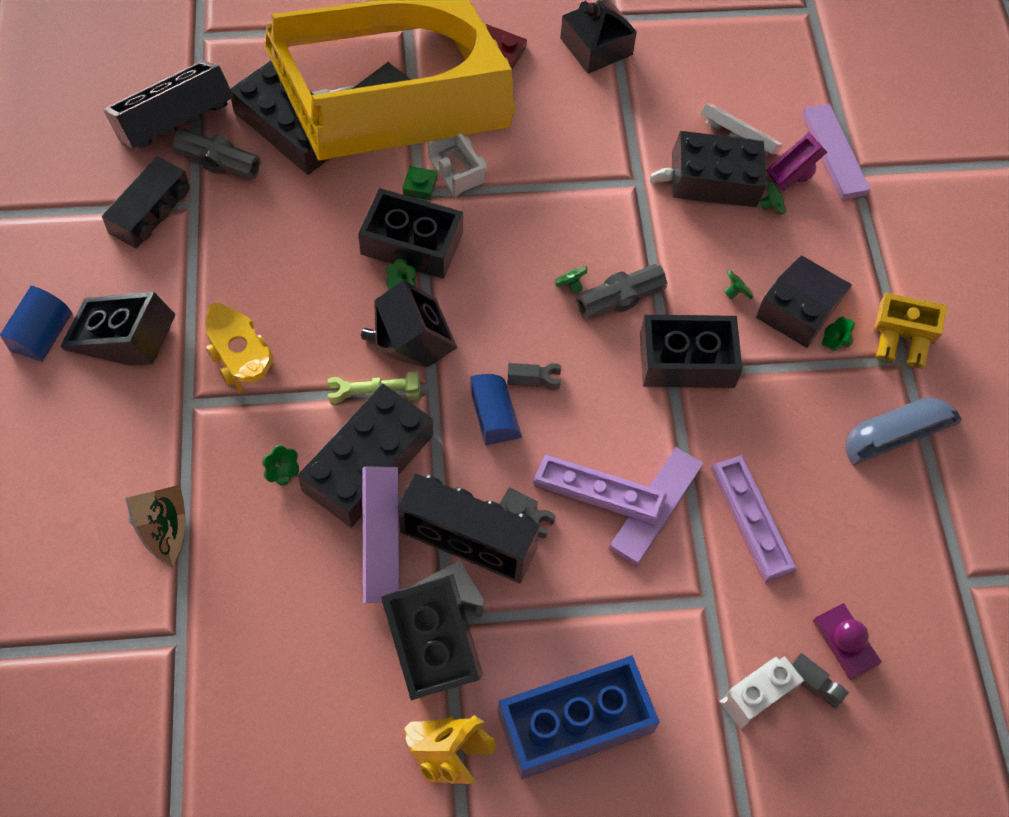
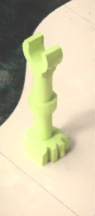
M408 372L406 378L381 380L380 377L372 378V381L355 383L343 381L338 377H332L328 379L329 388H339V391L328 393V399L330 403L337 404L352 395L372 394L382 384H385L394 392L406 391L408 401H421L419 372Z

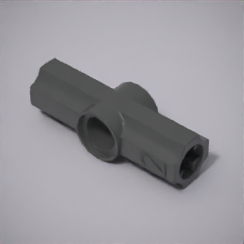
M179 129L174 135L173 151L199 161L203 168L217 174L224 170L250 180L251 178L255 179L259 172L260 156L234 147L231 141L221 135H214L212 138L187 129Z
M653 264L628 275L625 272H617L607 278L603 285L577 294L576 302L582 317L589 320L614 309H617L619 312L627 311L637 305L640 299L666 289L668 282L661 265Z

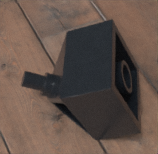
M598 0L591 3L583 1L580 3L579 9L562 15L560 39L587 74L633 55L637 31L612 0Z
M402 280L374 300L375 330L364 328L361 331V338L372 342L377 350L403 362L429 367L457 348L437 299L405 280Z

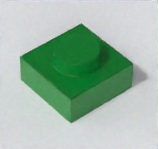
M409 166L402 188L403 195L431 201L437 181V171Z

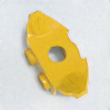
M217 301L207 306L208 313L205 318L207 330L205 332L210 345L206 346V350L214 363L218 361L221 363L223 368L220 369V373L227 386L233 384L240 394L243 392L240 381L255 383L265 378L269 368L275 364L273 361L274 357L262 335L256 336V332L253 329V321L249 317ZM235 339H244L247 342V347L241 352H233L229 349V344Z
M475 715L470 719H454L453 716L439 720L410 722L404 728L405 739L410 752L420 764L419 770L424 778L431 783L472 784L475 780L456 752L459 748L466 755H491L494 752L496 742L494 737L489 736L483 730L485 722ZM450 733V735L446 739L440 741L444 736Z

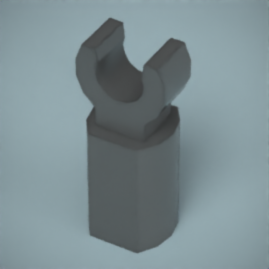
M509 363L507 385L538 386V384H541L551 390L560 389L561 379H552L550 375H560L561 365L552 363L546 367H540V365Z
M801 653L792 664L804 679L801 685L814 695L816 693L820 694L835 709L848 695L849 692L843 686L828 678L830 674Z

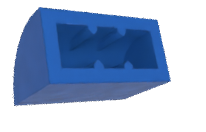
M31 285L0 333V336L9 351L43 362L70 318L72 311L56 296Z
M495 374L470 376V392L485 446L522 438L506 380Z

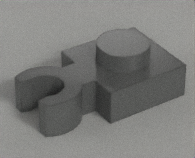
M510 487L500 502L504 510L516 515L518 513L528 515L537 524L541 521H547L550 524L555 522L556 516L552 512L536 510L538 501ZM540 526L538 537L546 538L548 530Z

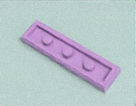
M824 104L804 108L802 115L810 133L828 152L822 159L840 199L847 200L867 196L870 187L831 105Z
M675 447L649 486L667 492V499L657 525L628 517L611 542L609 550L637 567L701 470L703 462Z
M546 454L533 480L536 487L653 525H657L667 499V492Z
M737 456L713 464L711 470L764 583L795 573L797 567L743 456Z
M365 466L362 468L363 603H383L382 595L399 590L398 467Z

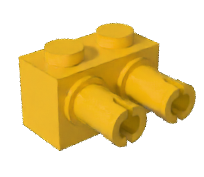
M886 292L879 303L874 331L881 334L875 358L883 360V357L886 355V362H894L896 360L895 356L899 337L912 340L906 365L913 367L917 362L916 368H926L930 344H935L942 335L948 305Z

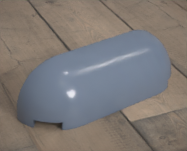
M922 398L856 425L847 437L846 452L854 466L957 425L961 422L962 418L958 411L948 402L938 398Z

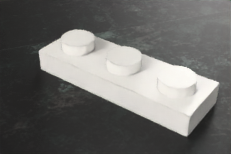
M705 104L700 113L707 117L706 123L720 130L723 126L730 130V137L764 141L765 156H768L769 153L778 154L783 146L777 140L714 105Z

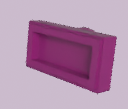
M807 132L767 168L766 172L784 192L795 181L803 182L811 179L816 172V162L828 152L810 132Z
M844 603L815 617L813 620L850 680L875 668L882 662L868 641L869 634L867 628L860 621L853 618Z

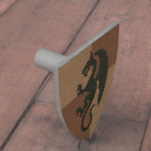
M180 485L125 498L129 511V523L134 526L144 546L157 559L173 567L181 551L186 524L184 500Z

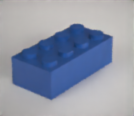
M633 655L499 700L497 710L521 780L652 734L660 723Z

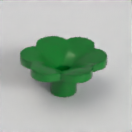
M775 182L768 183L769 196L760 199L761 207L765 210L773 206L778 215L785 214L786 207L781 192L778 190Z
M397 259L394 264L387 266L386 273L388 278L386 284L389 289L402 280L416 287L415 268L408 265L406 260Z
M587 266L570 270L555 279V286L569 284L572 293L581 291L583 286L579 279L588 272Z
M729 269L727 275L731 280V285L724 290L726 295L733 299L739 293H743L752 299L754 295L750 288L746 286L738 275H735Z
M844 316L839 317L835 323L826 327L822 345L833 351L838 350L842 345L845 347L852 345L854 341L852 331L855 327V322L851 319L847 320Z
M282 445L275 446L270 454L264 456L262 461L265 468V479L269 482H276L279 485L288 484L290 477L297 475L299 472V465L296 462L298 458L297 451L291 448L286 449Z

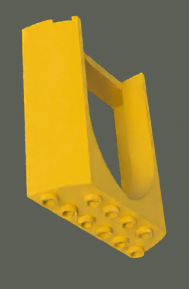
M377 0L272 14V23L266 26L264 47L318 160L458 137L457 134L460 133L464 136L511 127L512 115L516 113V104L513 100L512 69L507 58H504L499 50L496 40L488 32L485 22H482L475 6L469 0ZM422 28L453 39L465 61L452 70L431 77L311 95L288 47Z

